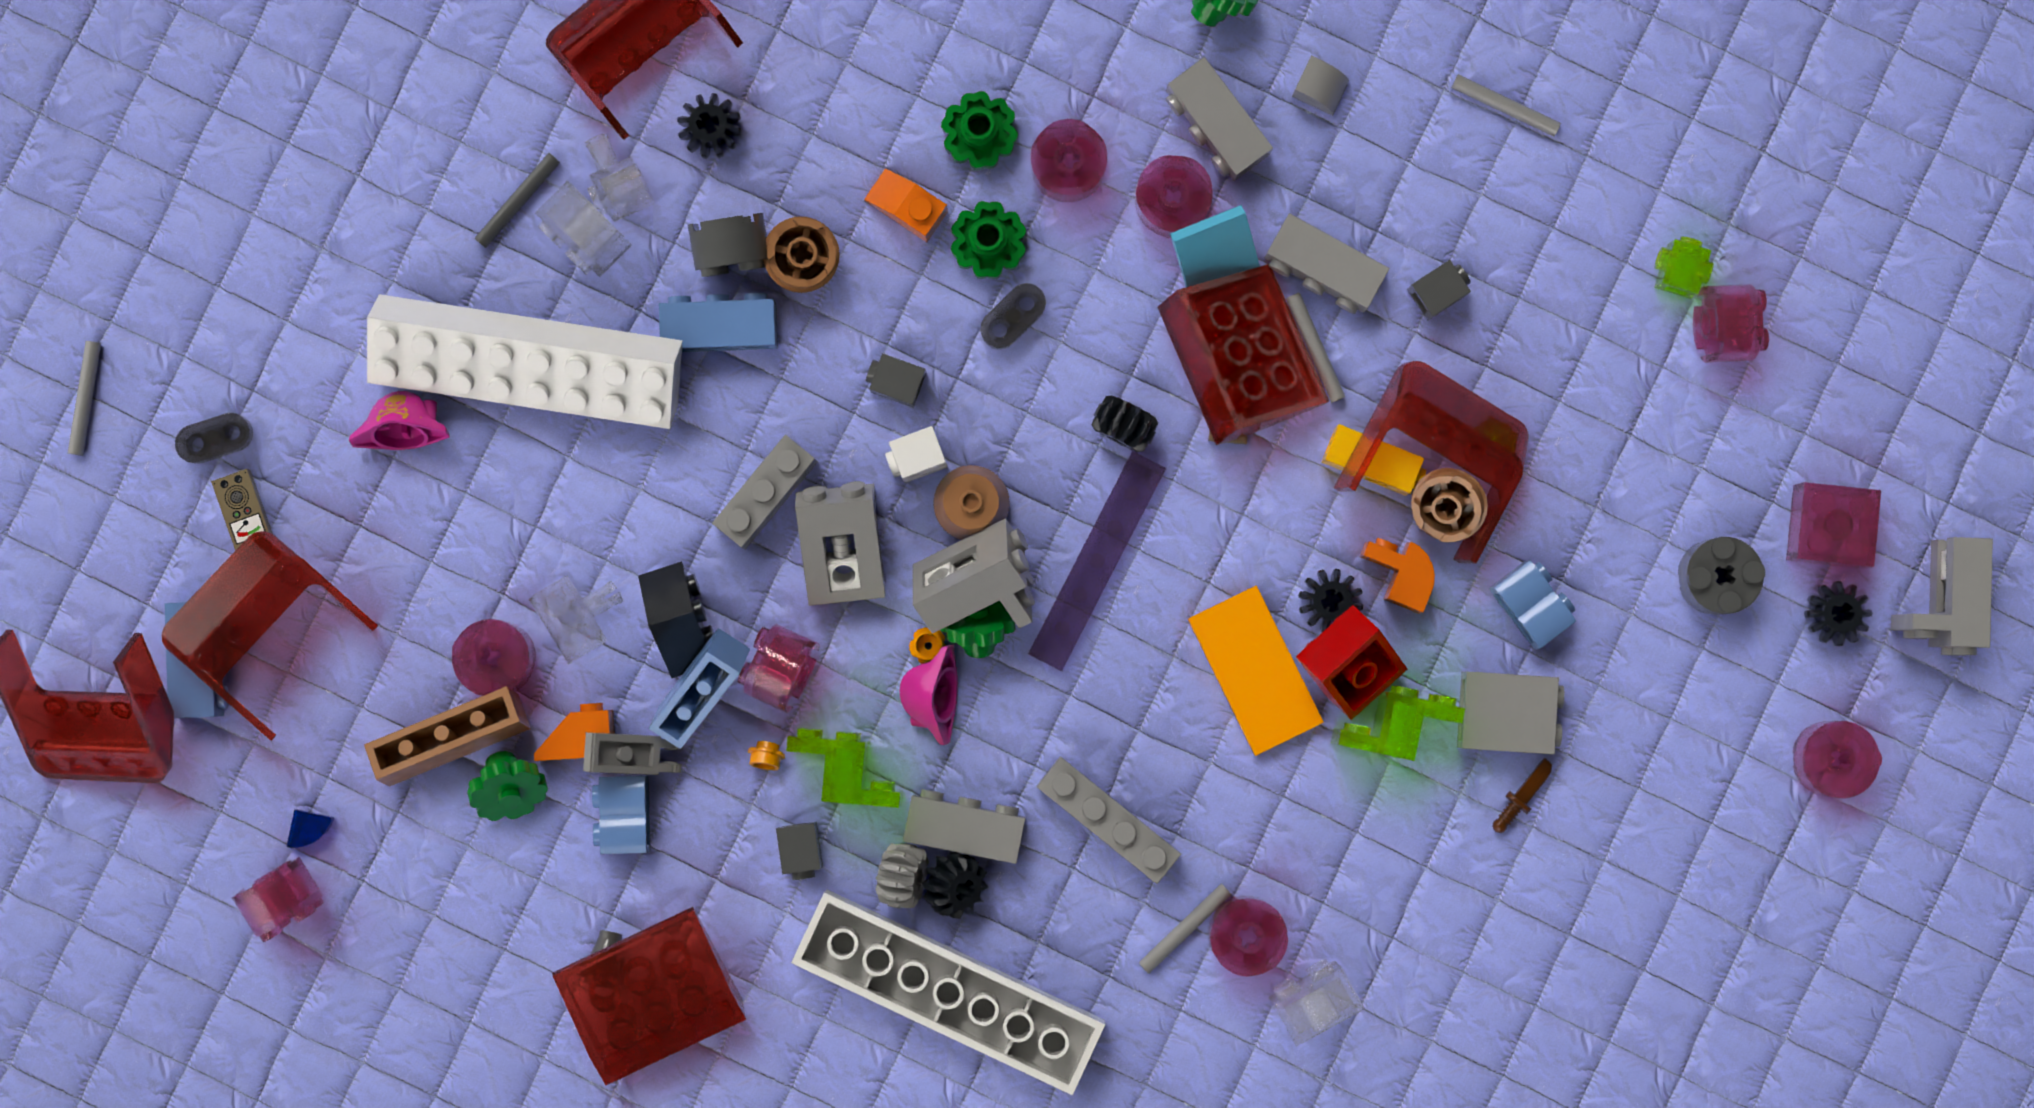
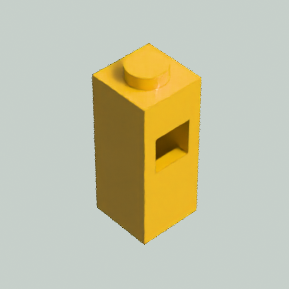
M1340 424L1334 428L1321 463L1404 496L1411 494L1412 489L1415 488L1427 471V469L1421 467L1424 461L1423 457Z

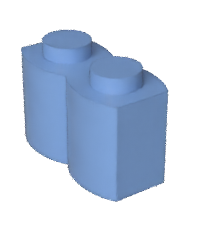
M1527 560L1489 589L1534 649H1541L1576 622L1572 615L1575 607L1565 594L1561 592L1557 595L1549 584L1552 581V577L1540 562L1534 565L1531 560Z
M649 776L599 777V785H593L592 787L593 808H599L600 813L599 823L593 824L594 846H600V854L649 853Z

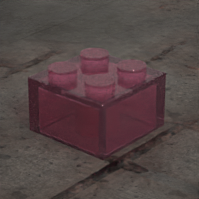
M1808 482L1793 485L1786 561L1861 569L1874 567L1881 490Z

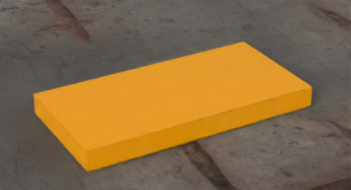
M1257 585L1188 618V622L1254 756L1324 723Z

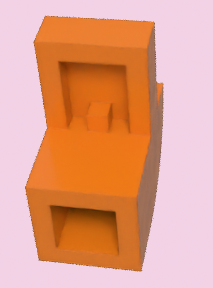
M1377 538L1375 543L1371 541L1366 542L1359 557L1394 571L1383 599L1415 613H1423L1435 581L1433 564L1427 553L1411 541L1405 544L1402 554L1396 552L1398 545L1384 539Z

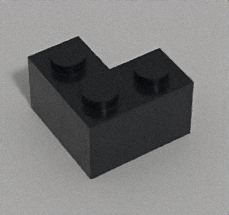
M682 561L638 576L648 626L671 678L681 676L714 634L711 625L704 626L703 622L707 621L705 610L701 600L695 599V597L701 596L695 574L687 575Z

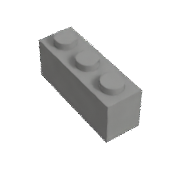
M1205 57L1168 83L1166 92L1169 96L1165 98L1168 105L1177 116L1184 114L1192 125L1188 128L1190 134L1201 147L1205 144L1214 154L1211 161L1223 177L1229 174L1232 180L1235 181L1271 154L1273 150L1271 144Z
M1290 213L1264 257L1270 261L1269 268L1285 277H1289L1290 273L1304 280L1302 286L1318 295H1322L1325 291L1337 298L1336 305L1353 314L1357 310L1364 313L1368 309L1390 269Z
M785 434L712 524L746 550L818 461Z
M921 789L920 796L912 795L903 842L1014 864L1017 863L1025 817L1018 815L1019 808L997 804L995 811L980 808V800L959 797L958 803L943 801L944 793Z

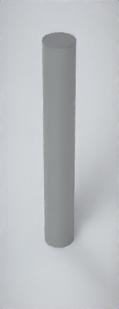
M1459 74L1451 87L1553 137L1560 127V122Z
M1297 293L1286 298L1331 403L1344 398L1345 394L1301 294Z
M85 341L68 454L80 456L84 454L101 343Z
M1221 883L1159 942L1139 964L1148 974L1153 971L1232 894Z

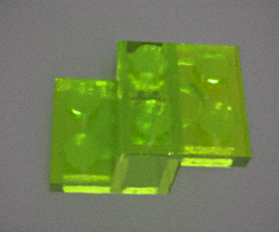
M1391 686L1390 692H1382L1379 695L1371 736L1370 727L1344 722L1343 729L1333 728L1330 743L1415 761L1424 717L1462 724L1466 708L1457 707L1456 698L1429 694L1428 700L1418 698L1419 690Z
M798 728L797 735L788 736L786 751L825 755L822 802L899 808L902 805L903 790L895 789L896 782L873 780L870 787H865L869 741L861 740V733L838 731L836 732V738L823 737L822 729Z

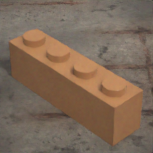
M506 686L366 743L364 747L376 780L390 787L531 728L519 695Z

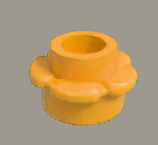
M927 627L920 628L914 633V639L909 644V650L911 655L917 657L921 664L930 662L940 649L946 646L944 644L945 636L940 630L932 633ZM927 642L932 644V648L929 650L925 648Z
M758 741L756 747L748 749V753L751 754L749 764L763 770H779L781 760L785 759V754L779 751L780 746L776 743Z

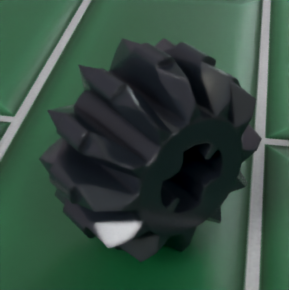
M712 93L709 104H706L702 95L699 94L696 96L698 107L694 108L689 103L683 105L684 110L690 117L680 116L677 118L679 125L687 127L681 130L678 136L681 140H690L687 149L691 153L701 146L700 154L702 158L707 159L709 157L711 148H714L718 158L723 157L724 153L720 147L725 143L730 149L736 147L735 142L729 135L739 136L742 134V129L739 126L732 125L738 122L741 116L739 112L729 113L733 106L729 99L719 105L718 95ZM711 118L714 123H719V126L714 125L716 131L708 134L706 129L700 128L701 126L706 127L704 121Z
M1111 395L1105 396L1102 403L1098 405L1091 424L1095 431L1119 445L1136 452H1143L1148 444H1151L1156 434L1155 430L1158 426V421L1140 407Z
M1340 569L1333 570L1330 582L1325 570H1319L1317 576L1320 585L1312 578H1307L1304 582L1313 592L1300 591L1298 593L1300 599L1310 600V605L1299 608L1300 614L1313 611L1314 615L1308 619L1307 624L1311 627L1319 619H1322L1321 632L1330 626L1331 620L1334 622L1338 616L1342 615L1352 605L1359 611L1363 610V604L1352 602L1351 598L1360 596L1363 593L1362 589L1357 588L1349 592L1347 588L1354 581V577L1351 575L1346 577L1342 583H1339ZM1327 590L1332 591V596L1338 594L1340 602L1335 604L1336 611L1334 612L1329 611L1330 607L1323 608L1321 600L1326 598L1325 591Z
M1834 581L1831 589L1827 585H1820L1818 587L1820 597L1814 595L1808 597L1807 601L1815 606V610L1805 611L1804 616L1815 618L1816 622L1810 624L1808 630L1810 632L1821 630L1819 635L1820 642L1827 643L1832 638L1834 646H1843L1845 638L1851 643L1859 640L1856 630L1861 632L1868 631L1869 626L1861 621L1862 617H1870L1873 613L1869 609L1862 610L1861 605L1868 601L1867 595H1861L1855 598L1857 593L1856 585L1851 584L1844 590L1842 581ZM1833 607L1843 608L1840 613H1844L1843 620L1834 621L1833 618L1837 615H1832Z
M949 851L947 857L936 856L935 868H926L930 876L929 879L921 882L924 888L927 889L923 898L928 904L932 905L931 908L936 913L942 916L946 915L961 919L963 913L974 914L975 902H984L980 893L988 888V885L983 881L987 872L978 865L979 862L975 858L967 854L963 855L958 852Z

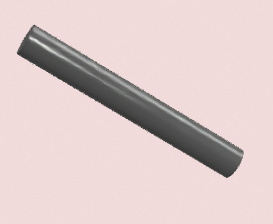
M548 153L474 239L487 248L560 162Z

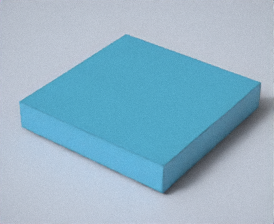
M1242 205L1170 233L1189 295L1260 267L1246 212Z

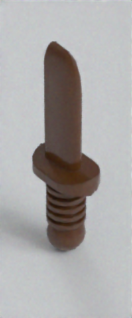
M1546 758L1537 765L1515 794L1511 791L1507 793L1505 797L1511 803H1508V806L1506 805V809H1503L1504 812H1501V815H1498L1499 818L1493 822L1492 827L1495 832H1505L1507 826L1511 825L1510 822H1513V819L1516 818L1515 816H1518V813L1521 812L1520 810L1526 814L1530 812L1532 808L1527 803L1547 780L1552 771V764Z

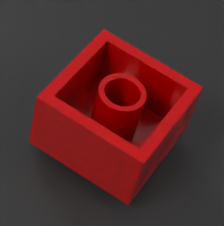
M1354 605L1338 616L1316 639L1308 643L1296 656L1325 696L1350 720L1355 718L1408 670L1382 632Z

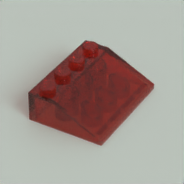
M1269 264L1176 290L1157 307L1216 445L1248 436L1329 402L1275 274L1269 268Z
M694 907L552 972L555 983L585 1049L605 1085L613 1083L746 1020L742 997Z

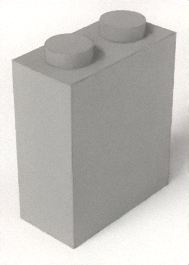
M1461 672L1457 748L1555 754V747H1560L1562 741V725L1556 724L1557 708L1562 709L1564 704V686L1559 685V677Z

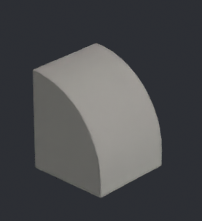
M1311 55L1292 97L1333 116L1349 83V79L1332 65Z

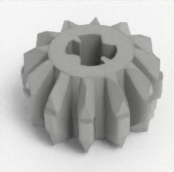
M891 843L887 847V850L882 854L881 864L878 865V875L875 878L877 880L875 890L879 902L899 909L914 908L918 904L924 889L921 882L925 881L929 874L926 869L929 861L925 849L907 843Z

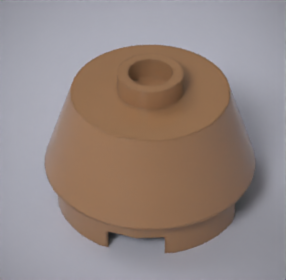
M809 217L786 219L777 224L766 238L767 259H763L765 268L774 282L786 290L798 293L817 290L828 283L837 270L839 264L837 240L830 229L816 219Z
M967 465L952 470L940 481L934 494L933 506L935 516L941 527L951 536L963 540L1007 518L1010 500L1007 488L998 475L981 466Z
M1441 468L1429 472L1419 480L1412 493L1411 509L1417 526L1441 542H1457L1469 538L1480 529L1487 515V498L1482 486L1473 476L1459 469Z

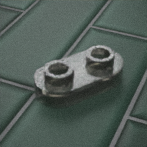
M1024 283L1016 286L984 317L980 328L984 342L989 347L997 350L1012 346L1043 315L1046 299L1042 290L1036 285ZM1023 298L1033 300L1034 307L1031 310L1025 311L1020 308L1019 303ZM998 324L1004 325L1007 328L1006 335L996 337L992 332L994 326Z
M225 413L181 429L175 439V449L178 455L187 462L195 464L205 463L245 449L253 438V428L249 420L244 416L236 413ZM237 426L240 430V435L237 439L231 440L229 430ZM201 438L204 443L203 448L195 452L192 444L195 439Z

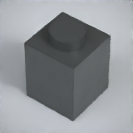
M1448 260L1413 283L1407 290L1428 321L1468 295L1471 290L1467 285L1471 281L1459 264L1454 266L1451 260Z
M882 353L879 362L876 360L872 361L866 381L871 383L869 388L871 393L914 408L927 372L925 368Z
M817 821L776 828L782 875L792 873V880L815 877L814 870L823 867Z

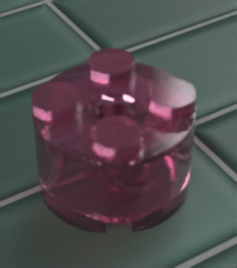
M1075 119L1058 120L1051 123L1038 135L1031 149V173L1037 187L1045 196L1060 202H1077L1095 193L1101 185L1106 172L1107 149L1101 136L1088 124ZM1064 154H1072L1073 160H1079L1070 169L1066 168L1064 163H1059L1064 160Z
M1172 155L1159 157L1146 166L1138 180L1134 197L1137 214L1142 223L1152 232L1166 238H1171L1170 233L1205 220L1212 203V182L1205 168L1192 158ZM1168 189L1172 193L1178 190L1182 193L1179 199L1180 203L1177 204L1174 200L1169 203L1166 200Z
M1751 284L1703 286L1699 289L1696 297L1703 296L1701 306H1696L1693 310V335L1696 349H1704L1706 355L1700 357L1703 362L1752 361L1757 357L1759 351L1767 350L1769 333L1767 328H1763V312L1766 309L1767 298L1763 289L1756 290Z
M486 619L471 624L462 631L452 646V665L458 680L468 690L482 696L506 686L510 691L516 692L520 690L531 677L536 661V650L530 636L519 626L503 620ZM490 650L501 652L502 657L497 659L498 667L487 662V658L491 656Z
M775 624L771 629L762 627L753 646L758 650L752 663L746 662L737 682L744 685V694L788 713L793 708V706L787 704L792 696L799 699L810 679L816 663V659L810 657L812 649L819 651L820 644L781 625Z
M1830 720L1814 723L1801 732L1793 747V768L1797 779L1809 791L1826 797L1845 799L1861 794L1874 782L1879 767L1882 764V755L1872 735L1863 727L1848 721ZM1832 752L1840 753L1838 758L1840 761L1839 766H1832L1835 760L1831 755Z
M299 856L255 880L251 888L246 891L243 888L231 897L256 937L260 936L263 943L281 933L283 928L291 923L290 919L292 917L298 923L317 911L316 908L324 903L321 898L323 893Z
M1238 896L1230 898L1216 909L1208 927L1209 946L1214 956L1224 968L1240 976H1256L1273 969L1282 960L1287 949V928L1282 916L1272 905L1258 897ZM1249 926H1253L1252 932L1257 936L1255 942L1248 940L1245 945H1241L1242 938L1238 935L1240 930L1247 931Z

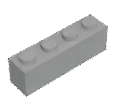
M1061 756L1036 785L1039 790L1156 884L1160 882L1181 855L1179 851Z

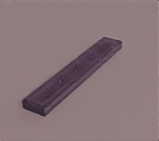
M1132 451L1028 655L1062 672L1166 470L1165 467Z

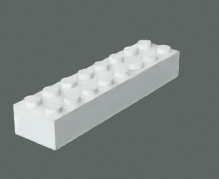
M379 294L367 316V383L670 429L678 407L683 340Z
M828 889L824 892L791 962L798 967L1070 1095L1074 1094L1105 1027V1020Z

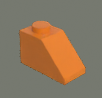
M886 168L864 199V201L926 243L948 213L947 204L916 183Z
M603 703L580 704V712H570L536 750L534 761L584 758L586 732L615 734L613 710H603Z

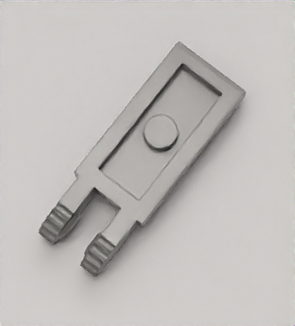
M586 732L583 771L659 775V772L681 773L682 764L674 761L659 762L660 748L665 750L679 749L667 740L661 739V736Z

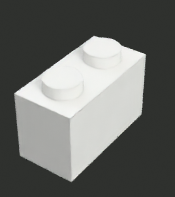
M932 426L890 441L889 445L892 451L885 453L894 478L901 475L905 483L947 468Z

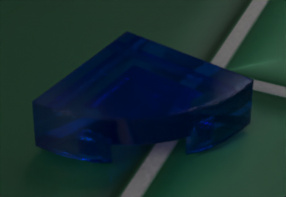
M294 809L286 847L299 848L318 841L329 831L334 817Z

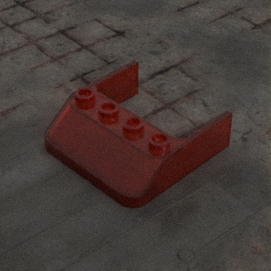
M588 0L548 34L546 47L619 136L625 140L629 134L602 102L603 97L632 72L637 71L645 61L660 49L668 46L676 36L690 25L696 23L701 17H709L737 48L743 42L723 14L710 0Z
M1421 361L1403 363L1394 373L1333 488L1339 492L1356 491L1386 433L1392 428L1402 431L1491 485L1486 496L1488 508L1483 525L1475 534L1462 541L1453 558L1458 563L1476 564L1522 478L1529 440L1527 428L1518 419Z
M260 531L250 535L167 622L162 631V642L171 654L272 741L276 734L224 689L223 678L304 590L311 585H318L371 633L378 625L275 535Z
M6 630L0 637V697L31 766L40 775L50 779L159 783L164 780L173 765L174 710L142 633H134L113 661L126 693L45 690L36 683L14 631Z

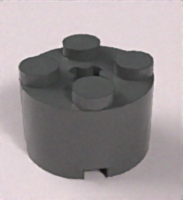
M753 214L754 222H751V216L743 217V215L700 222L701 230H699L698 224H689L688 231L695 271L701 270L702 277L728 274V266L736 264L739 266V271L765 268L763 259H767V232L764 214Z
M1732 537L1708 539L1693 545L1682 557L1678 566L1679 588L1686 602L1702 613L1714 615L1736 613L1750 606L1758 597L1763 586L1765 568L1755 550L1742 540ZM1724 569L1726 582L1717 583L1718 574L1714 571Z

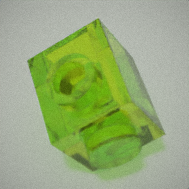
M1684 236L1680 237V240L1674 239L1667 244L1666 248L1661 247L1654 268L1659 270L1654 288L1689 299L1698 295L1701 284L1708 283L1714 263L1709 261L1712 250L1703 248L1701 241Z

